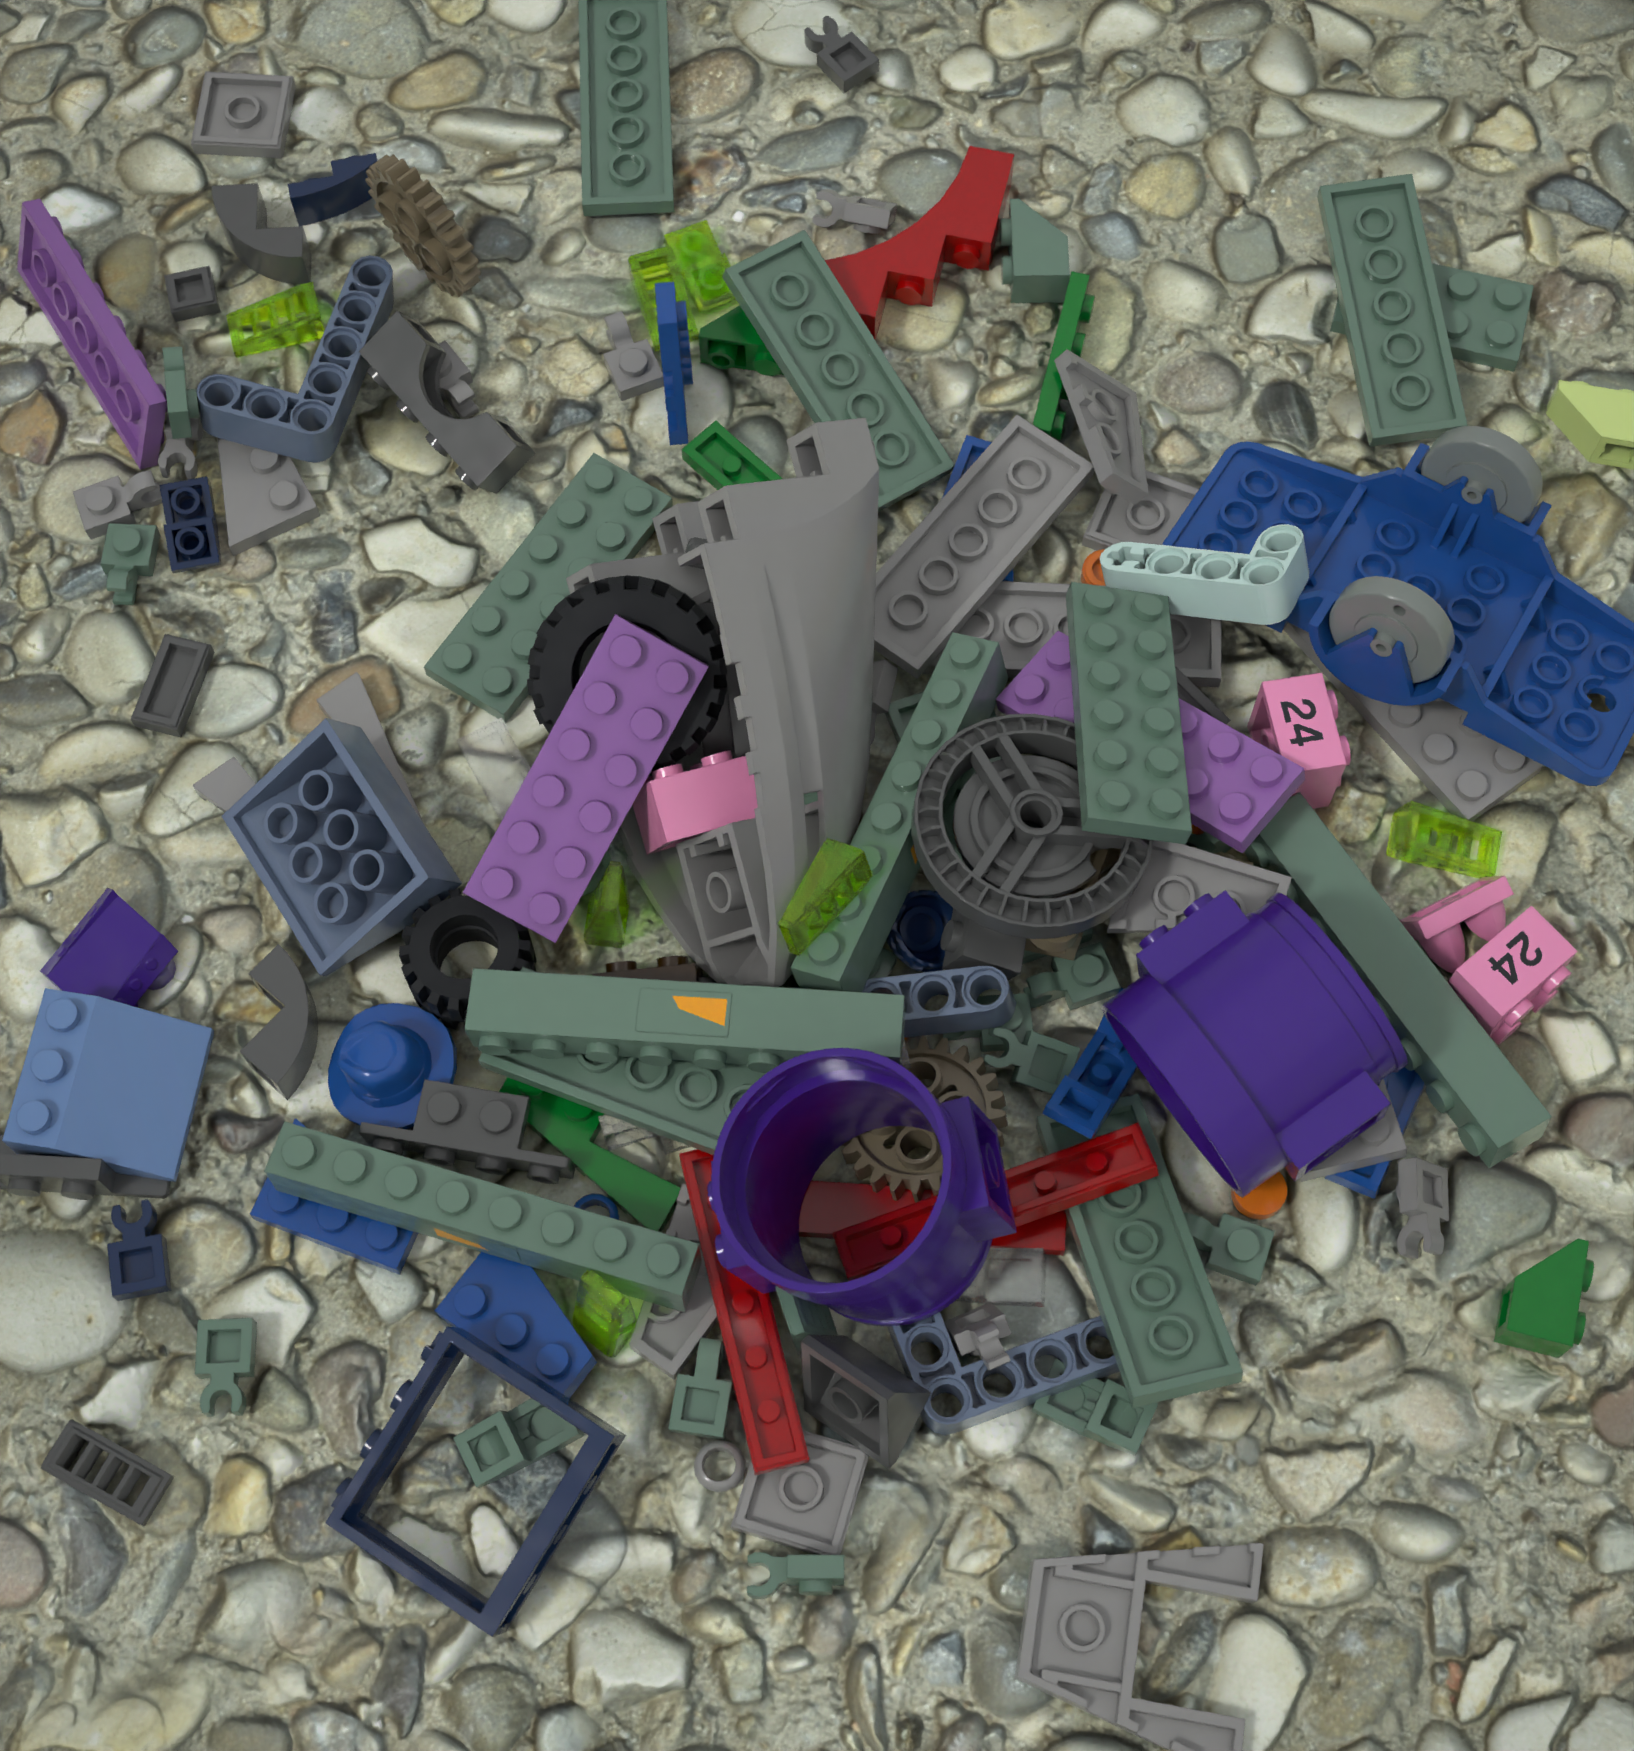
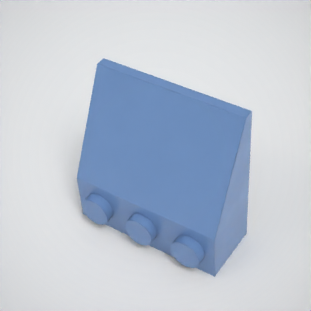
M45 988L2 1141L16 1154L102 1159L116 1173L176 1182L215 1031L206 1026L99 996Z

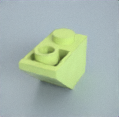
M1559 380L1547 405V416L1588 462L1634 470V391L1592 386L1582 381L1569 382Z

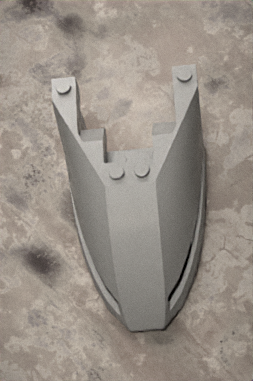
M866 418L817 422L787 439L796 478L727 485L700 501L678 503L652 518L662 555L590 564L566 578L570 594L578 590V588L597 580L632 575L657 579L671 584L674 588L683 593L685 592L697 604L713 602L716 620L720 626V639L726 666L735 664L741 693L740 696L734 698L738 720H746L751 751L745 753L749 775H754L758 805V808L754 809L755 818L724 825L677 843L674 848L647 855L632 805L618 833L628 854V858H626L628 866L653 907L687 955L718 984L778 987L788 980L793 974L791 970L793 961L858 828L870 760L879 465ZM697 537L707 540L708 543H704L685 553L690 538ZM703 564L704 569L695 568L688 565ZM644 629V630L650 632L651 634L657 636V635L654 634L653 632H651V631H649V630H647V629ZM605 632L598 635L587 647L580 664V677ZM702 742L693 753L687 754L676 762V764H682L684 772L689 771L691 766L701 763V759L704 758ZM817 792L818 800L805 805L804 794Z

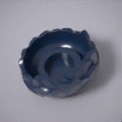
M919 890L918 892L912 891L908 893L886 939L892 953L909 968L919 972L943 970L945 950L941 949V937L946 924L952 918L953 907L937 891Z

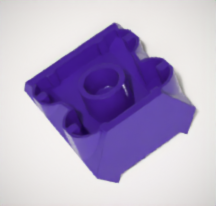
M107 888L40 972L60 991L99 996L138 1007V1000L147 989H161L174 978L176 968L173 957L178 953V950L163 934L158 932L119 897L113 889Z

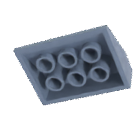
M325 718L222 815L228 828L320 976L331 974L399 933L405 926L412 925L414 923L412 915L418 908L426 912L431 908L428 902L429 899L438 895L440 900L443 901L449 896V890L457 889L462 884L368 737L359 726Z

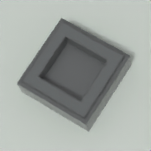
M210 266L164 275L170 309L175 322L220 312Z

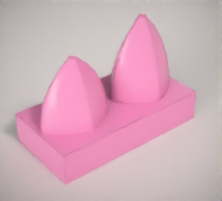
M1506 876L1482 877L1400 920V922L1414 940H1419L1427 955L1438 966L1453 974L1465 961V942L1460 922L1464 921L1472 932L1489 942L1505 928L1506 911L1503 900L1514 893Z

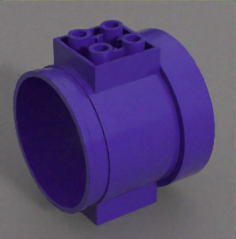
M1225 890L1215 898L1210 893H1207L1195 900L1183 912L1187 918L1171 930L1166 925H1163L1148 934L1139 943L1142 951L1136 954L1140 978L1101 1005V1008L1118 1039L1171 1115L1220 1177L1237 1195L1243 1198L1283 1168L1286 1169L1294 1181H1297L1383 1119L1391 1103L1378 1086L1381 1080L1392 1072L1397 1073L1407 1066L1408 1060L1398 1035L1374 996L1334 943L1304 910L1286 895L1278 892L1267 899L1266 904L1257 911L1244 915Z
M852 1048L822 1049L796 1056L768 1071L743 1094L732 1109L721 1130L714 1151L713 1161H711L712 1174L707 1189L711 1207L716 1213L721 1229V1234L716 1235L715 1238L716 1252L721 1265L763 1294L776 1291L775 1287L777 1286L793 1296L806 1301L824 1304L843 1317L867 1325L882 1327L906 1325L924 1320L942 1311L957 1300L975 1280L985 1263L992 1239L1017 1233L997 1128L969 1096L940 1103L929 1089L906 1068L885 1056L870 1051ZM908 1126L935 1133L943 1157L941 1185L933 1210L914 1241L890 1263L864 1277L842 1283L814 1280L802 1255L799 1239V1217L806 1190L822 1163L842 1144L864 1132L877 1128Z

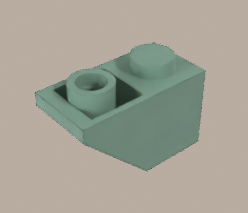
M1010 199L1008 218H1000L999 238L1000 246H1008L1009 256H1002L1001 282L1002 285H1010L1011 303H1064L1070 277L1068 236L1022 200Z

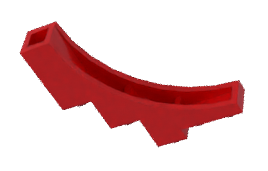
M969 146L959 174L941 200L916 223L891 239L855 254L825 260L875 340L887 298L898 300L907 305L933 306L944 262L956 264L965 269L977 268L989 271L999 234L1000 218H1003L1012 184L1014 154Z

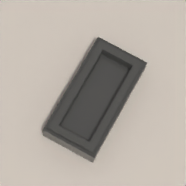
M168 634L164 635L131 716V721L135 727L182 737L215 653L210 644Z

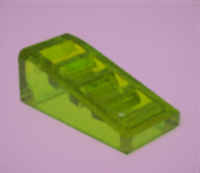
M666 246L630 256L628 258L630 279L654 350H660L657 311H653L656 308L655 292L648 294V291L655 289V283L674 282L676 301H686L689 341L699 340V332L672 247Z
M313 282L292 287L226 314L236 358L322 338L325 331L319 299ZM305 312L304 315L297 317V314ZM287 316L288 321L280 324L279 318ZM269 320L271 328L262 331L261 322ZM251 324L253 335L245 338L242 326Z
M1411 800L1398 808L1393 814L1386 855L1404 862L1475 878L1492 877L1496 873L1502 831ZM1432 831L1438 832L1435 846L1430 845ZM1453 835L1459 836L1456 854L1451 852ZM1472 840L1479 841L1477 860L1470 859Z
M830 838L823 842L778 923L790 953L800 956L870 881L872 872L863 850Z
M609 862L589 900L583 935L584 942L588 945L622 948V945L625 943L630 898L621 862Z
M586 1270L579 1281L572 1319L573 1327L579 1335L603 1354L613 1358L632 1337L637 1319L631 1301L594 1271Z

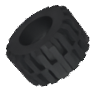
M460 888L449 890L450 898L441 901L438 895L429 899L428 902L431 908L426 912L418 908L412 915L415 927L405 926L402 938L406 945L399 946V957L403 964L401 969L419 1007L423 1006L425 1011L433 1014L437 1019L441 1017L446 1027L455 1030L459 1022H463L465 1025L471 978L458 979L441 972V966L445 957L456 946L470 941L485 942L498 949L496 958L488 969L521 971L522 967L537 972L534 965L537 962L536 954L528 928L468 895L462 896Z

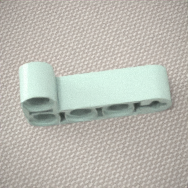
M1279 524L1264 530L1258 537L1250 554L1138 542H1120L1106 548L1101 553L1099 559L1106 587L1168 596L1170 614L1259 625H1272L1286 619L1291 614L1309 579L1303 533L1298 527L1289 524Z

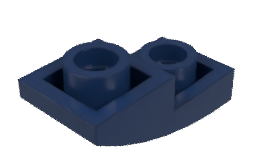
M376 153L353 155L345 159L331 161L333 176L310 178L305 181L288 184L290 200L299 227L331 219L372 199L368 193L371 188L365 179L368 178L366 171L378 161Z
M208 477L159 485L166 524L163 526L171 571L178 573L221 565L215 505L211 482Z

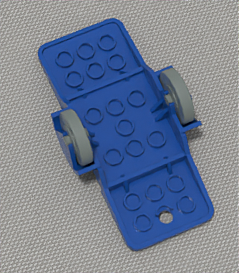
M1480 426L1453 428L1440 435L1431 448L1420 443L1404 470L1397 467L1364 477L1259 443L1249 441L1238 442L1225 450L1162 543V545L1250 554L1258 537L1264 530L1279 524H1289L1298 527L1304 536L1309 579L1291 614L1279 623L1266 626L1282 633L1289 622L1309 632L1313 649L1324 666L1337 679L1354 691L1380 702L1402 706L1421 705L1440 698L1468 712L1462 725L1580 784L1598 786L1605 783L1616 769L1634 733V623L1558 573L1543 537L1536 534L1552 506L1544 501L1536 506L1543 489L1540 469L1534 458L1521 444L1499 431ZM1600 694L1605 696V704L1611 711L1601 712L1595 710L1590 706L1592 700L1587 695Z

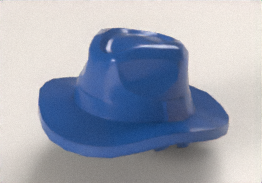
M389 1003L367 1008L356 1014L345 1026L332 1053L328 1068V1086L332 1102L344 1118L361 1126L362 1122L400 1129L414 1127L424 1080L454 1083L457 1070V1048L449 1029L433 1014L419 1007Z

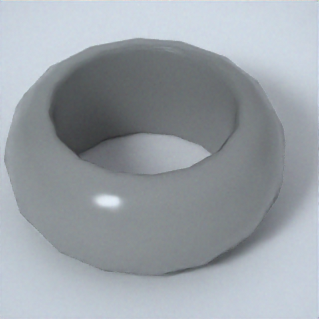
M724 1440L711 1441L704 1445L697 1453L694 1461V1473L699 1483L706 1489L714 1492H726L736 1487L742 1480L745 1472V1458L741 1450L733 1443ZM723 1451L729 1453L736 1462L734 1473L724 1481L712 1480L704 1472L705 1460L714 1452Z

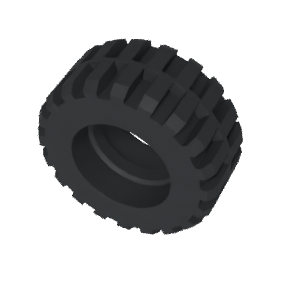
M625 575L597 580L578 588V590L561 600L554 607L550 615L543 620L536 633L537 637L534 646L530 649L528 659L530 672L529 679H527L528 693L532 695L535 705L533 711L539 724H543L550 734L580 679V664L587 647L598 635L607 630L614 615L617 614L635 625L653 632L662 640L709 665L651 771L675 765L678 760L687 754L693 753L701 745L707 734L711 733L724 705L727 690V666L723 657L721 639L715 625L696 601L685 592L683 593L671 586V584L657 579Z

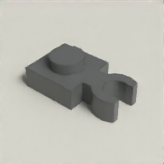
M825 16L823 18V31L825 35H817L809 27L804 29L805 45L810 51L817 53V66L843 93L879 72V59L853 32L841 37L838 34V25L831 17Z

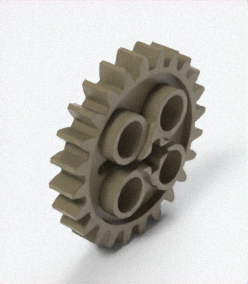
M387 154L371 165L366 171L368 178L365 181L371 188L368 193L376 201L374 207L385 218L382 221L383 224L394 233V241L400 243L404 254L417 267L419 272L423 269L431 283L436 281L442 292L447 290L452 297L455 294L460 297L480 282L478 276L481 275V271L476 266L479 260L471 252L474 247L464 238L465 229L456 224L453 219L455 213L447 209L443 197L431 186L430 182L427 179L422 181L415 167L410 169L403 158L398 160L394 154L390 157Z
M921 1036L917 1049H910L907 1041L904 1039L902 1066L919 1080H933V1084L928 1089L940 1103L969 1096L996 1126L1000 1147H1003L1005 1143L1003 1133L998 1129L1008 1126L1006 1112L1000 1110L1006 1106L1003 1091H995L999 1087L995 1072L985 1074L987 1070L983 1058L979 1057L969 1063V1051L965 1045L960 1047L954 1054H951L947 1038H943L936 1049H930L926 1036ZM952 1088L956 1089V1091L946 1093L948 1090ZM889 1126L864 1132L841 1145L845 1146L842 1149V1154L846 1164L856 1163L853 1169L857 1179L860 1181L871 1175L870 1183L875 1193H878L887 1184H890V1192L895 1201L899 1200L905 1189L911 1190L915 1203L921 1201L924 1190L931 1189L934 1196L938 1195L943 1171V1157L935 1133L915 1127ZM894 1145L890 1149L884 1148L885 1146ZM925 1147L930 1149V1152L923 1158L911 1159L907 1157L909 1152L915 1148Z

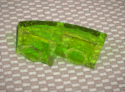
M707 220L664 235V244L699 313L736 300L722 278L725 269L731 267L726 254H721Z

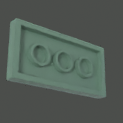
M1432 263L1453 359L1514 372L1519 361L1534 285ZM1337 298L1330 331L1346 335L1339 299Z

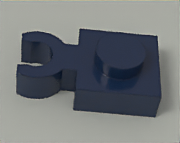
M148 1199L141 1200L142 1216L135 1223L126 1222V1211L121 1205H115L112 1208L111 1219L113 1225L122 1233L123 1241L107 1244L112 1297L117 1301L172 1291L167 1241L162 1234L150 1236L157 1223V1212Z

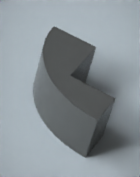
M258 183L212 186V197L226 239L237 257L246 266L267 278L289 284L311 285L312 254L303 226L267 228V210Z
M278 944L248 974L259 992L278 1007L280 1011L240 1052L249 1066L288 1100L304 1080L315 1055L318 1040V1016L315 1002L306 982L294 961Z

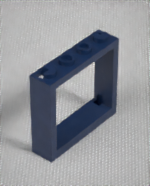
M446 1327L443 1333L439 1331L431 1345H426L423 1349L420 1359L425 1363L414 1381L407 1380L396 1392L390 1405L394 1413L384 1429H376L365 1442L360 1452V1457L365 1460L353 1479L347 1477L336 1489L335 1492L338 1495L331 1505L334 1510L325 1523L488 1635L494 1637L507 1632L626 1435L463 1328ZM464 1354L589 1435L489 1599L365 1515Z

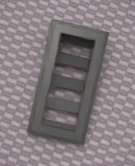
M73 1419L66 1424L41 1465L43 1471L143 1527L174 1479V1476ZM88 1442L89 1444L85 1448L84 1452L80 1456L72 1471H68L69 1467L73 1463L74 1459L78 1455L84 1443ZM102 1451L108 1453L109 1456L92 1483L87 1482L85 1479ZM122 1463L130 1465L113 1494L105 1492ZM144 1473L150 1478L133 1506L125 1503V1500L140 1475Z

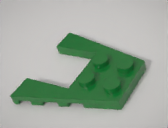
M507 1077L499 1092L526 1096L531 1100L527 1125L545 1142L550 1143L564 1157L570 1158L574 1167L605 1192L608 1198L623 1212L628 1213L642 1227L662 1233L676 1208L680 1187L593 1143L609 1115Z

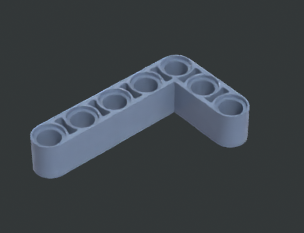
M370 255L361 257L353 263L298 394L224 374H214L204 378L197 387V399L203 429L208 434L220 439L306 462L317 463L330 458L336 450L370 365L359 351L388 321L393 308V270L391 265L381 257Z
M976 966L872 978L867 980L862 991L864 993L905 995L904 1038L995 1028L1004 1025L1011 1019L1016 1006V1001L1006 976L1001 970L993 966ZM997 989L1001 991L998 1000L992 1004L980 1005L976 1003L979 995L985 990ZM945 995L948 997L947 1003L941 1009L936 1011L925 1009L927 1001L933 996Z
M940 1312L911 1324L887 1326L905 1375L931 1392L921 1412L923 1421L929 1429L942 1435L955 1434L1035 1404L1036 1400L1048 1395L1053 1396L1078 1387L1081 1383L1094 1378L1101 1379L1120 1372L1114 1355L1107 1359H1099L1091 1355L1087 1350L1086 1340L1091 1337L1101 1336L1109 1340L1101 1316L1006 1350L1005 1352L1009 1355L1011 1361L990 1371L985 1366L983 1360L961 1367ZM930 1342L939 1348L942 1356L934 1364L924 1365L913 1358L911 1350L918 1343ZM1051 1355L1064 1363L1065 1371L1057 1378H1046L1038 1373L1034 1361L1040 1356ZM992 1374L1004 1375L1010 1380L1013 1391L1006 1397H993L983 1387L984 1379ZM941 1393L953 1394L960 1401L962 1409L955 1416L943 1417L933 1410L931 1406L932 1399Z

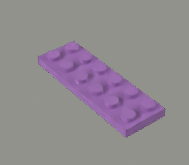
M41 199L22 202L17 264L19 274L139 469L158 465L160 445L164 443L165 439L163 431L165 412H168L164 387L161 384H156L148 372L147 363L142 352L133 348L126 336L122 320L119 316H113L105 303L100 285L97 282L91 281L84 270L81 255L76 249H71L64 238L63 230L57 217H51Z
M615 614L462 893L556 943L709 665Z
M1057 631L996 698L997 707L1000 712L1005 715H1045L1058 717L1074 723L1069 637ZM1179 698L1191 824L1243 854L1305 781V770L1298 764Z

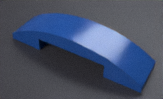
M1103 1015L1096 1033L1069 1075L1064 1076L1042 1113L1089 1139H1092L1102 1127L1138 1068L1113 1031L1105 1015Z

